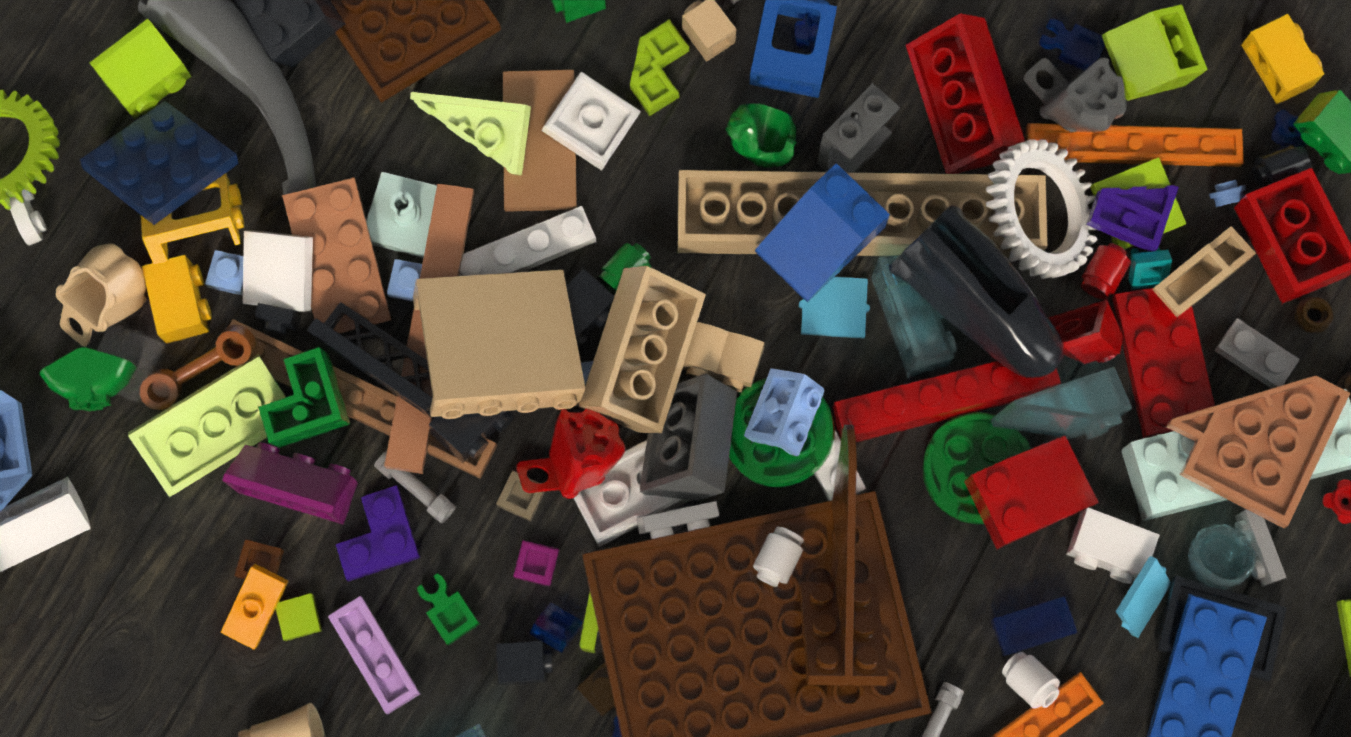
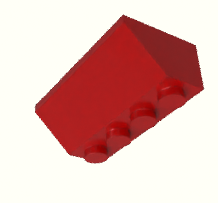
M960 13L906 44L946 174H958L992 165L995 161L1001 160L999 154L1007 151L1008 147L1025 142L985 18Z

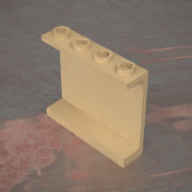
M563 270L416 279L413 303L414 310H420L433 394L430 407L431 417L442 416L445 419H455L463 414L480 413L483 416H492L501 411L517 410L521 413H529L538 408L554 407L555 409L563 410L579 405L585 391V382Z

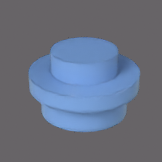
M1237 180L1216 184V192L1210 193L1209 196L1210 199L1214 198L1215 205L1218 207L1239 202L1244 197L1243 191L1247 189L1246 185L1238 186Z

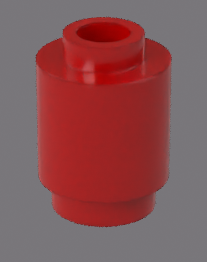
M1109 243L1107 246H1098L1082 274L1083 282L1081 288L1089 295L1101 300H1106L1109 294H1114L1131 264L1130 259L1127 257V251L1113 243Z

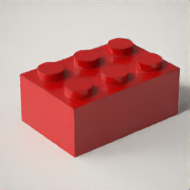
M1312 168L1248 193L1234 207L1282 304L1344 279L1351 274V243Z

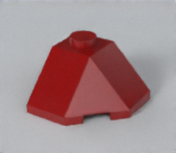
M1108 300L1049 317L1061 336L1064 346L1063 355L1086 364L1093 361L1098 363L1106 362L1120 354L1123 335Z

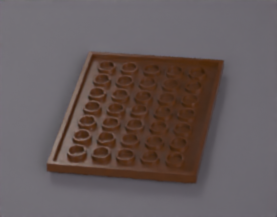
M875 491L856 495L854 583L877 584L888 671L886 686L807 684L799 588L800 582H835L838 557L832 501L582 554L621 737H831L931 713ZM776 527H783L803 538L804 541L801 545L803 552L788 583L779 582L778 586L775 587L758 579V571L754 569L753 565L768 534L774 533Z

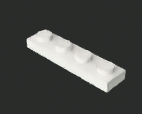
M580 206L464 253L459 276L524 272L595 243L596 237L583 207Z

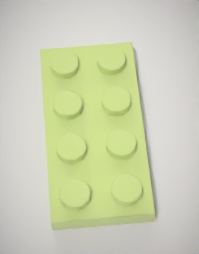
M257 354L244 364L235 367L128 432V436L168 496L171 497L236 457L245 444L254 446L267 438L258 407L286 398L260 355Z

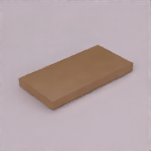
M574 70L503 72V102L531 106L522 175L511 174L504 167L505 212L573 210L577 208L576 153L542 131L544 125L574 83Z

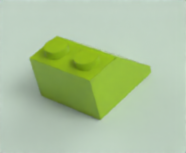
M146 19L90 62V65L134 120L155 108L158 102L169 93L172 94L179 91L185 85L186 80L191 77L182 61L149 19Z

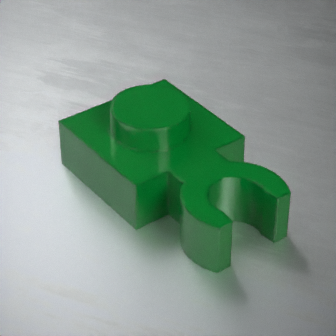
M436 574L434 578L439 584V589L436 593L428 594L422 585L418 586L417 590L425 601L434 604L435 607L426 612V614L449 646L480 623L458 591L448 597L446 581L441 575Z

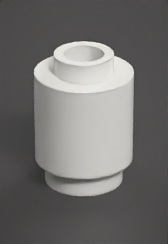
M776 527L774 533H769L753 565L754 569L758 571L757 578L775 587L778 586L779 582L788 583L803 552L801 548L804 541L803 538L783 527Z
M1019 652L1005 664L1002 674L1006 677V683L1032 708L1048 707L1057 699L1059 695V679L1034 656H1027L1024 652Z

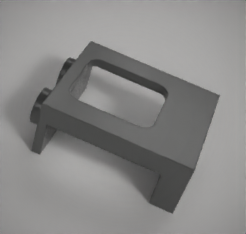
M872 83L823 134L817 164L826 172L837 163L846 173H856L891 137L892 132L884 125L900 107ZM856 113L855 117L852 118L851 115Z

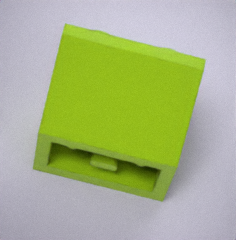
M1182 4L1152 11L1102 35L1117 76H1121L1123 79L1127 101L1186 86L1208 70Z

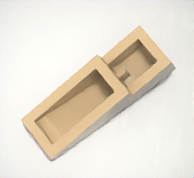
M1231 226L1152 290L1178 317L1242 267L1256 253Z

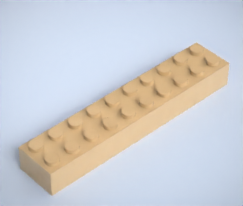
M679 170L678 253L757 254L755 249L826 172ZM847 173L890 214L885 229L856 256H899L949 206L955 205L964 212L965 218L996 244L1006 258L1010 257L1011 248L1002 250L1000 247L1004 237H995L993 234L999 227L998 223L989 222V217L995 214V210L986 206V202L994 200V197L986 191V187L994 185L988 175ZM1018 175L1014 189V205L1018 221L1029 240L1039 249L1045 251L1048 246L1046 175Z

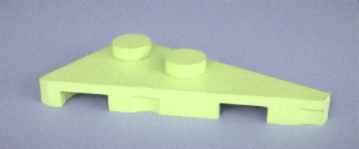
M411 92L410 99L414 100L419 108L439 119L447 128L462 139L472 143L487 157L493 158L507 168L506 170L511 174L522 175L531 106Z

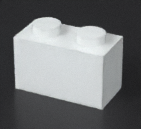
M1086 508L1079 515L1066 555L1074 557V563L1083 568L1096 570L1097 567L1110 571L1111 578L1131 584L1137 578L1149 556H1153L1159 534L1091 508Z

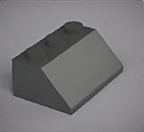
M703 374L677 384L662 433H648L640 493L698 501L725 492L737 391L708 374Z

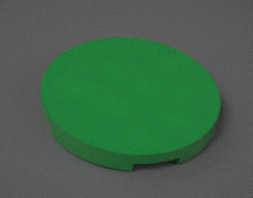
M765 378L753 383L751 387H746L739 393L740 396L736 399L729 458L739 472L753 482L770 487L794 485L812 476L827 460L835 436L833 416L825 399L822 397L799 456L790 455L780 447L750 441L744 434L767 379Z
M973 412L954 417L935 432L926 447L922 464L926 489L936 505L949 516L966 523L984 524L964 481L976 472L1030 450L1029 442L1016 428L1002 420L999 416Z

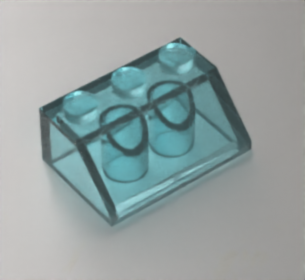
M899 255L884 256L878 258L871 280L908 378L950 365L955 357L953 353L957 351L952 333L950 331L945 332L941 322V319L944 317L908 283L889 272V265Z

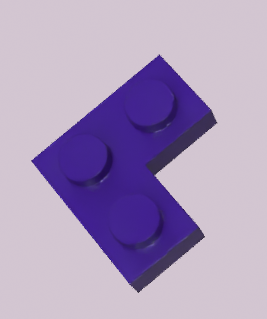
M397 485L361 497L371 533L336 544L345 578L348 582L420 558Z

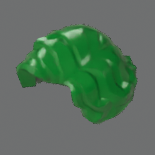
M748 103L740 105L731 114L726 130L727 134L731 137L733 148L740 155L759 167L783 166L793 159L794 146L797 144L795 139L796 127L788 113L770 106Z

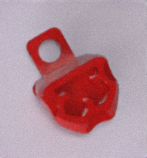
M587 408L582 412H568L566 409H563L556 421L549 453L550 458L520 461L517 464L516 470L522 489L527 493L560 490L564 498H575L580 491L598 486L605 480V476L623 457L625 445L619 437V427L613 420ZM532 468H540L547 473L548 480L541 484L534 483L528 479L527 472Z

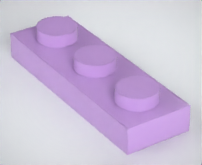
M359 596L328 616L386 714H390L420 695L419 690L363 597Z

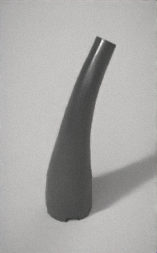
M140 0L138 11L141 15L149 19L159 29L222 75L233 86L249 97L259 108L270 126L283 155L288 180L282 182L283 195L317 187L314 163L306 129L293 93L277 63L272 61L232 0H148L147 3L144 0Z

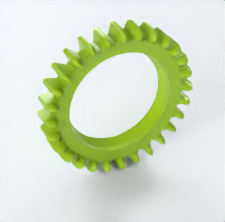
M0 90V117H11L21 120L29 133V145L23 160L10 174L0 179V203L5 209L10 210L11 197H14L20 203H24L22 195L24 189L32 194H36V189L32 182L34 180L41 183L47 182L41 170L54 171V166L49 159L57 160L59 158L55 148L60 146V140L57 138L58 129L54 125V120L40 102H34L27 94L21 98L17 91H13L8 97L4 90Z

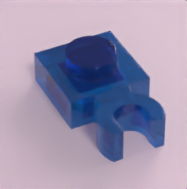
M1050 19L1046 26L1047 29L1055 32L1056 37L1050 38L1047 35H1042L1039 41V45L1045 49H1061L1062 52L1059 59L1082 70L1087 69L1098 60L1105 46L1102 35L1077 24L1074 25L1071 32L1067 31L1063 23L1056 19Z

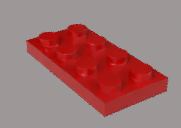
M1153 288L1118 293L1112 297L1118 326L1123 335L1122 345L1143 438L1173 432V430L1166 427L1171 419L1215 406L1192 306L1176 317L1152 290Z

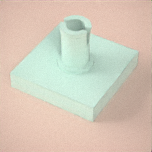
M381 172L367 218L372 245L424 258L437 186Z

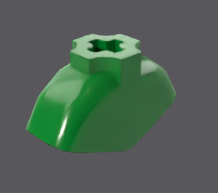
M84 347L78 348L46 366L39 374L54 393L69 400V407L73 410H86L90 412L103 410L104 407L110 406V398L114 397L129 384L137 367L126 359Z

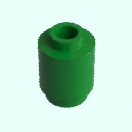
M624 243L601 267L603 272L598 276V279L606 289L615 295L623 269L640 266L651 268L648 262L651 256L638 243H635L633 246Z

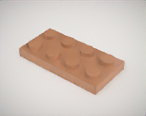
M346 179L282 195L292 235L313 237L311 308L314 320L317 318L325 323L340 302L374 325L392 320L356 179ZM344 315L333 330L337 333L355 330V323Z

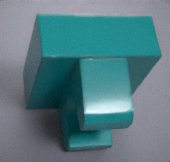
M1159 247L1156 251L1139 253L1137 248L1131 250L1128 281L1132 290L1154 288L1170 275L1172 258L1169 250H1160Z

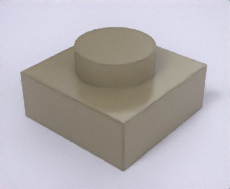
M512 471L496 505L531 522L546 491L525 492L522 489L518 473ZM528 478L530 481H532V482H534V483L541 484V483H539V482H536V481H534V480Z

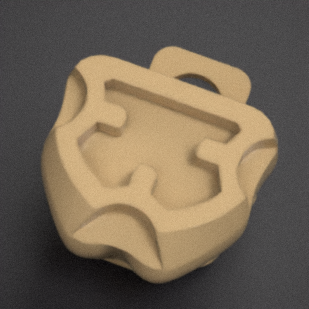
M112 243L99 245L91 249L80 263L71 269L66 283L56 288V297L63 304L60 326L63 331L85 347L90 343L92 329L97 332L106 331L108 327L140 309L147 300L144 296L147 287L143 270L138 262L125 255L120 247ZM69 318L75 319L81 325L83 335L77 333L71 327Z

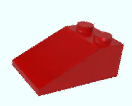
M1066 436L1005 459L972 474L964 481L996 549L1099 503Z

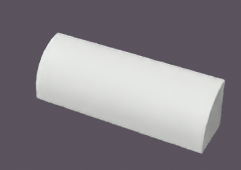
M68 477L4 507L0 512V572L91 529L82 501Z

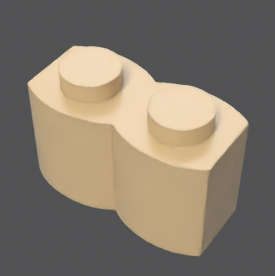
M697 322L682 369L687 371L686 376L691 379L708 374L722 381L723 384L733 390L742 392L743 388L751 387L754 382L764 350V342Z

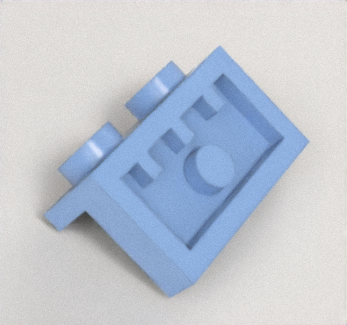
M771 368L744 436L752 442L780 447L790 455L799 456L816 411L820 406L824 388L805 374Z

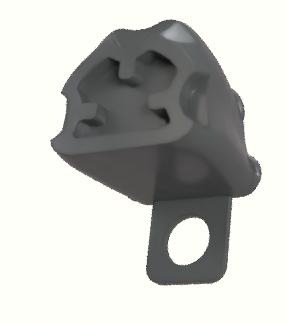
M1046 58L1041 59L1024 74V81L1044 103L1040 108V115L1044 119L1055 121L1069 132L1106 131L1111 126L1113 120L1122 117L1126 111L1127 105L1123 79L1113 72L1107 58H1100L1070 82H1067L1055 66ZM1044 70L1052 75L1054 84L1051 89H1043L1038 85L1036 81L1038 71Z

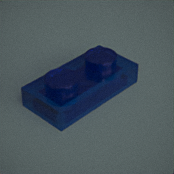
M1065 596L991 620L1003 657L1078 633Z

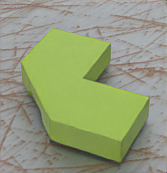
M670 19L640 37L631 76L630 89L649 116L679 98V92L662 68L689 52V46Z

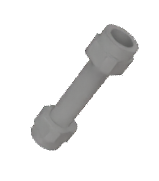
M386 450L377 459L374 467L388 479L393 477L428 507L426 511L441 524L444 523L452 515L456 506L444 495L440 494L437 496L410 472L386 469L384 466Z
M943 682L935 697L938 704L922 737L940 736L951 710L958 708L964 694L963 690Z

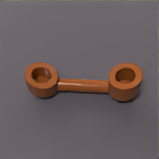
M241 325L228 326L218 336L215 348L175 372L169 369L153 371L141 384L140 397L142 402L154 410L166 409L179 398L183 383L223 360L225 363L235 366L244 364L256 349L254 335L249 329Z

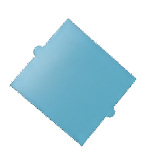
M834 277L808 303L804 299L799 302V308L802 309L801 334L864 339L866 313L870 310V306L867 304L868 279Z
M1149 556L1116 610V613L1122 620L1121 626L1129 630L1131 635L1137 638L1171 584L1165 573L1166 568L1161 566L1158 560L1152 556Z

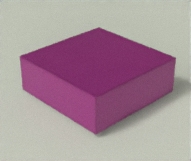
M523 540L513 577L551 587L560 550Z

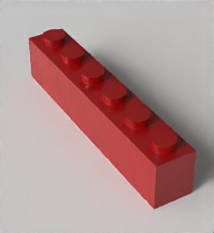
M996 361L837 401L834 403L831 412L840 440L842 439L844 425H853L856 442L947 420L966 413L978 412L1050 394L1056 390L1061 381L1057 368L1052 373L1040 378H1026L1019 376Z

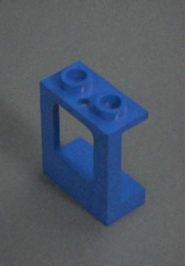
M766 0L749 85L819 98L837 6L830 5L825 0ZM777 14L819 22L815 47L811 54L804 55L779 50L772 46Z

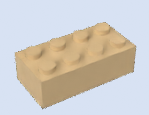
M648 266L624 268L585 385V391L578 407L596 411L617 424L638 433H662L706 294Z

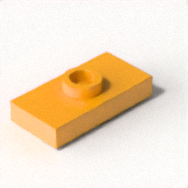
M257 564L251 566L220 633L255 650L264 635L289 580Z

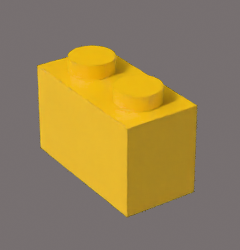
M1289 14L1251 31L1241 45L1276 104L1314 87L1325 74L1322 70L1321 60L1315 53L1310 51L1304 41L1301 27L1297 23H1293Z
M186 255L170 258L165 263L156 265L151 263L142 266L158 336L167 344L208 333L207 320H211L212 315L207 299H201L198 286L204 285V281L198 264L193 265Z

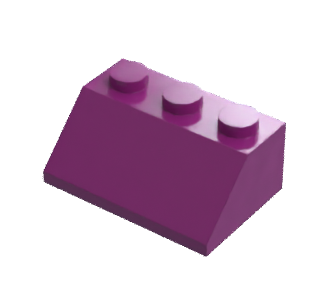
M258 442L257 448L245 444L224 474L222 481L239 494L344 525L358 484L349 475L351 470L329 463L326 469L314 465L315 459L299 453H294L292 458L279 455V448Z

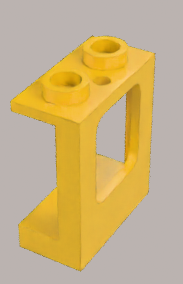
M227 173L203 189L220 188L221 207L215 211L173 220L172 213H170L155 225L141 215L142 239L153 265L168 262L167 242L229 228L235 245L241 244L239 229L245 227L243 215L239 205H242V198L238 185L230 184Z

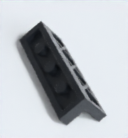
M342 302L337 305L325 323L316 318L309 326L307 331L318 342L432 420L435 418L430 415L432 397L426 394L422 387V380L430 379L428 361ZM346 315L354 321L356 335L343 337L333 329L342 317ZM361 326L369 332L362 333ZM380 338L384 342L385 355L372 357L364 351L363 341ZM390 346L399 352L391 353ZM409 358L413 361L415 375L400 376L394 372L392 360ZM419 366H421L428 372L420 374Z

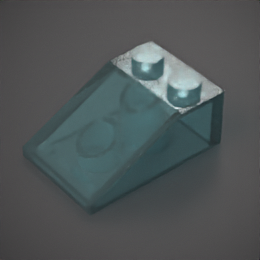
M1115 367L1014 400L994 416L991 422L993 427L1059 437L1066 436V438H1075L1086 434L1087 439H1093L1109 431L1108 428L1122 423L1121 416L1131 410L1132 406Z

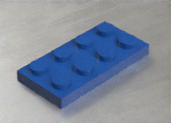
M1193 594L1188 595L1147 737L1232 736L1267 619L1266 616Z

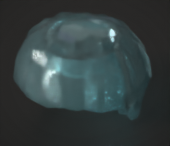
M1229 524L1211 525L1199 530L1196 537L1191 541L1188 550L1190 569L1195 573V577L1199 581L1210 587L1229 589L1244 582L1253 572L1256 563V552L1246 534L1239 529L1231 527Z

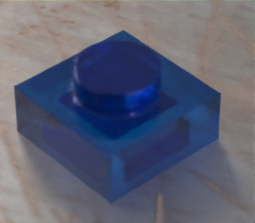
M550 603L533 624L530 634L562 653L578 633L583 621L555 604Z

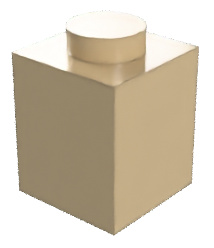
M699 0L685 10L682 16V30L706 62L735 43L736 28L715 0H705L704 2Z

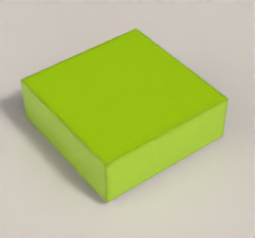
M312 593L278 603L276 612L284 641L322 631L315 598Z

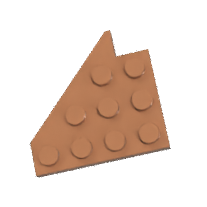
M1315 375L1173 418L1166 427L1195 441L1179 475L1285 528L1293 517L1350 392Z

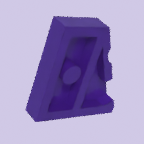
M1167 185L1165 188L1146 189V186L1132 187L1128 190L1102 188L1096 194L1086 225L1148 252L1156 251L1179 187Z

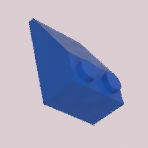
M836 163L802 196L759 244L755 252L808 303L885 229L890 214Z

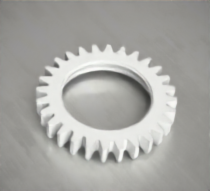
M1031 139L1010 146L1007 151L999 154L1001 160L993 163L996 171L988 175L994 185L986 187V191L994 197V200L986 202V206L995 210V214L989 217V222L998 223L999 227L993 234L995 237H1004L1000 246L1002 250L1011 248L1009 260L1013 262L1020 259L1019 269L1022 271L1029 269L1030 276L1040 275L1041 279L1049 277L1053 279L1078 270L1079 266L1086 263V256L1093 252V248L1088 245L1094 244L1097 241V237L1090 235L1089 232L1096 231V229L1087 226L1086 222L1091 211L1088 208V204L1095 200V196L1085 195L1084 192L1092 183L1079 182L1080 177L1085 174V170L1072 171L1073 166L1077 163V159L1070 158L1064 160L1068 154L1066 149L1057 150V143H1048L1044 139L1037 141ZM1025 168H1035L1049 175L1059 187L1066 203L1068 213L1066 237L1060 247L1050 253L1039 249L1029 240L1016 215L1014 205L1015 183L1019 173Z

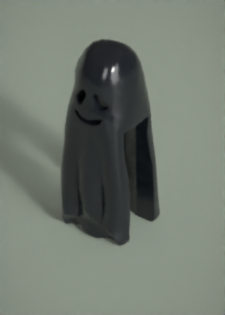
M955 205L949 206L889 265L890 273L908 283L943 317L1004 367L1019 376L1040 378L1052 373L1059 366L1063 358L1064 346L1055 326L1043 311L1036 296L1006 256L987 235L965 218L964 212Z

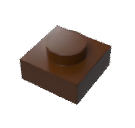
M245 540L234 576L245 580L251 566L254 564L277 574L284 550Z

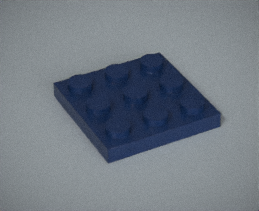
M163 101L80 159L84 171L153 225L239 164L236 153L166 101Z

